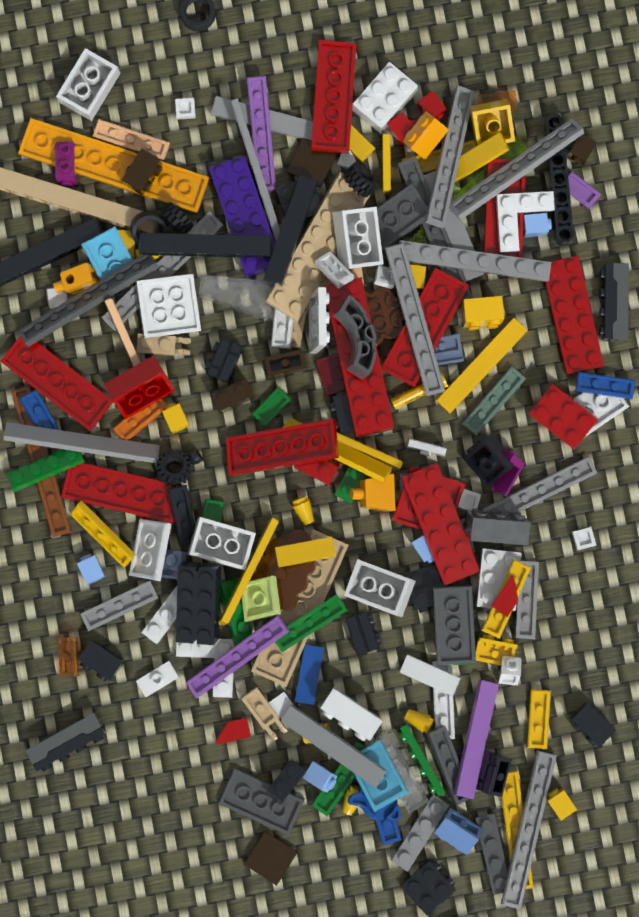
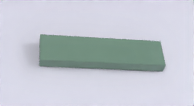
M511 366L465 419L462 425L477 436L526 378Z

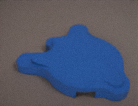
M360 784L358 793L348 797L350 805L360 807L373 820L398 821L401 817L398 799L374 812Z

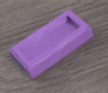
M571 171L568 175L570 195L589 210L601 194Z

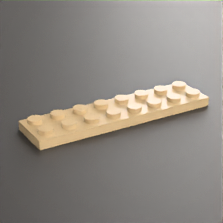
M342 172L337 174L300 238L283 286L274 284L265 299L266 303L295 322L301 317L312 298V293L317 289L325 275L315 265V260L329 251L335 256L337 254L332 212L361 209L369 196L364 198L359 196L357 192H354L353 188L348 186L349 183H346Z
M313 529L310 537L312 540H317L330 536ZM333 538L336 557L316 560V569L311 575L307 576L308 587L304 592L298 594L297 605L288 611L280 609V617L287 626L324 603L349 546L348 544ZM309 636L284 652H281L276 642H274L258 654L251 671L287 687Z

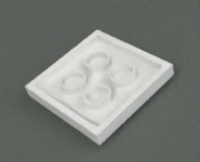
M193 274L136 281L144 338L201 331Z
M318 287L312 293V298L309 301V353H318L327 346L330 340V333L326 330V324H329L330 318L329 312H326V304H329V293H326V287Z

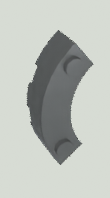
M348 295L342 300L333 317L343 325L350 339L351 356L346 369L360 379H364L370 375L377 354L375 352V340L377 339L373 324L371 325L366 315L367 312L352 296Z

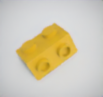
M483 634V638L478 637L476 661L501 665L503 656L515 657L518 645L513 644L514 640L502 638V642L495 641L494 636Z

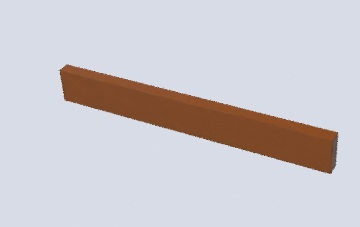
M31 386L11 391L20 424L34 426L18 400L32 392ZM26 444L31 463L50 455L49 449L45 446ZM56 475L38 482L52 537L71 533V527L63 499L61 498L62 495Z

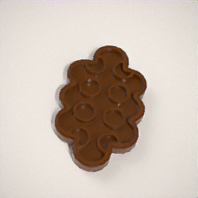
M385 287L375 289L372 294L365 291L371 322L376 334V346H379L384 339L389 341L397 339L403 329V322H405L399 297L395 298L393 292ZM329 318L328 331L330 333V341H335Z
M303 530L291 532L286 540L280 537L272 539L267 545V554L261 557L256 567L257 572L250 579V581L276 576L280 609L284 611L291 610L297 605L298 594L307 589L309 584L307 576L315 571L317 562L311 561L278 567L275 547L312 541L310 535Z

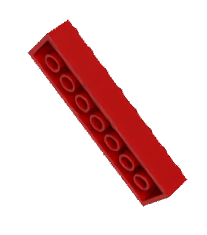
M362 277L351 280L339 289L333 283L324 285L326 293H329V304L327 306L355 437L393 430L394 424L377 346L375 351L377 352L376 359L370 375L360 379L346 369L351 356L350 339L343 325L333 317L342 300L350 295L365 309L372 325Z

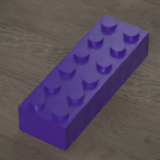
M245 155L209 167L231 235L272 237L273 253L275 242ZM271 258L239 259L246 278L266 272Z

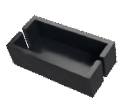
M183 561L178 565L176 642L193 644L197 640V644L214 646L219 640L221 564L204 563L201 565V562Z

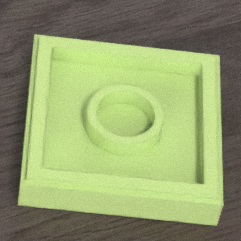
M276 576L249 581L241 597L244 622L280 615Z

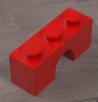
M434 91L418 101L417 107L422 115L427 111L439 122L445 117L446 107ZM402 112L387 123V130L400 146L404 143L402 141L406 134L414 127L418 120H409Z

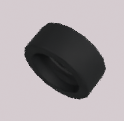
M183 0L181 2L179 11L185 27L197 32L211 27L216 16L212 0ZM194 2L206 4L209 10L208 17L202 22L191 21L186 13L190 4Z
M142 211L132 219L130 234L135 244L139 246L137 229L145 220H154L160 227L159 233H167V226L158 213Z

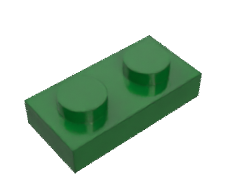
M349 466L335 496L352 504L353 500L350 498V489L359 488V481L364 480L366 474Z

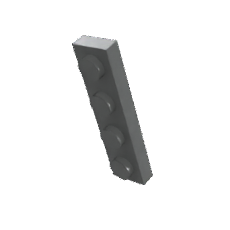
M441 725L427 732L426 735L454 805H459L470 798L453 795L460 762L446 726Z
M490 813L475 817L476 824L483 829L480 842L492 894H500L504 891L508 871L495 814Z

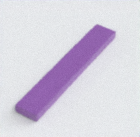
M266 76L247 77L253 146L267 190L274 191L276 190L267 80Z
M277 615L185 683L195 698H199L290 631L280 615Z
M479 680L453 795L474 799L499 684Z

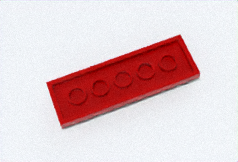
M319 40L311 151L349 154L356 43Z
M494 159L487 163L486 178L512 160ZM526 175L499 194L525 193ZM496 196L485 203L483 252L522 258L524 213H517L519 251L499 253Z
M579 256L551 261L549 281L545 282L565 373L569 375L604 367Z
M437 268L433 271L419 297L434 351L469 288V285ZM405 323L381 369L415 388L421 375Z
M20 336L0 361L90 432L114 403L112 399L38 342L27 347Z
M328 419L227 437L228 475L236 476L339 458L336 420Z
M85 463L68 469L61 498L78 502L83 501L87 504L174 524L167 489L173 488L171 483L166 486L165 482L162 483L159 480Z
M438 463L400 477L443 585H448L479 572L480 569Z

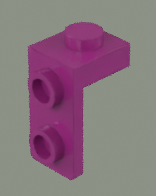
M73 141L56 142L55 177L58 185L66 188L77 186L75 143Z
M510 449L508 451L502 450L501 452L513 467L500 477L491 488L492 491L505 497L510 492L525 465L518 458V454Z

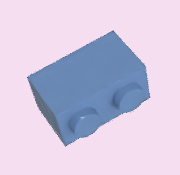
M449 808L438 823L434 834L467 855L478 842L483 829L452 808Z

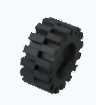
M354 162L343 173L346 183H349L348 186L352 187L353 191L357 192L359 196L367 198L378 188L379 183L374 178L375 175L371 173L370 169H367V166H363L361 162Z
M171 202L159 212L164 220L179 234H187L194 227L191 220Z
M170 449L169 453L163 452V456L160 455L159 460L156 462L157 477L160 478V482L163 483L165 481L166 486L171 483V487H175L176 483L178 486H181V482L186 483L191 473V461H189L188 455L185 457L183 451L179 454L177 449L175 453H173V449ZM170 463H177L181 466V470L178 473H170L166 467Z

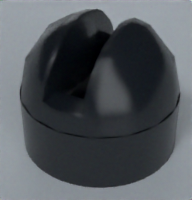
M196 448L188 453L189 461L193 465L199 464L204 460Z

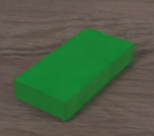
M277 387L252 415L266 428L292 399Z

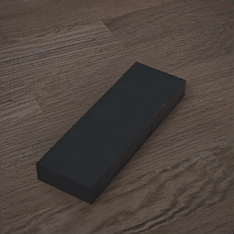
M187 485L169 488L167 493L178 545L191 543L195 522Z

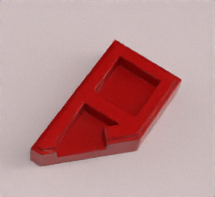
M513 576L509 578L491 605L506 617L509 616L519 601Z
M242 718L229 721L216 740V745L251 737L248 719Z

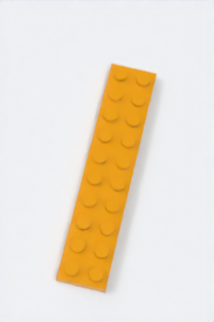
M30 118L18 152L19 155L55 167L56 142L73 141L75 143L76 174L138 194L122 183L123 176L138 153ZM162 162V172L158 177H154L152 188L148 193L145 192L143 196L165 204L171 202L180 209L198 214L210 178Z

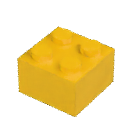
M507 99L469 106L476 146L499 132L502 133L506 143L515 142L511 108Z
M502 296L464 299L461 304L463 328H468L469 331L478 330L481 326H487V329L498 328V325H501L504 320Z

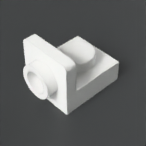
M503 656L498 683L518 686L521 676V658Z

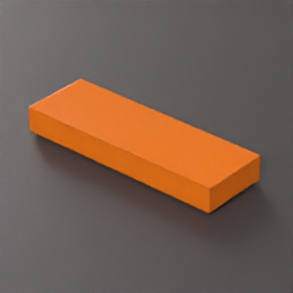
M160 399L126 420L124 418L113 430L122 440L129 441L159 416L162 411L166 410V402Z

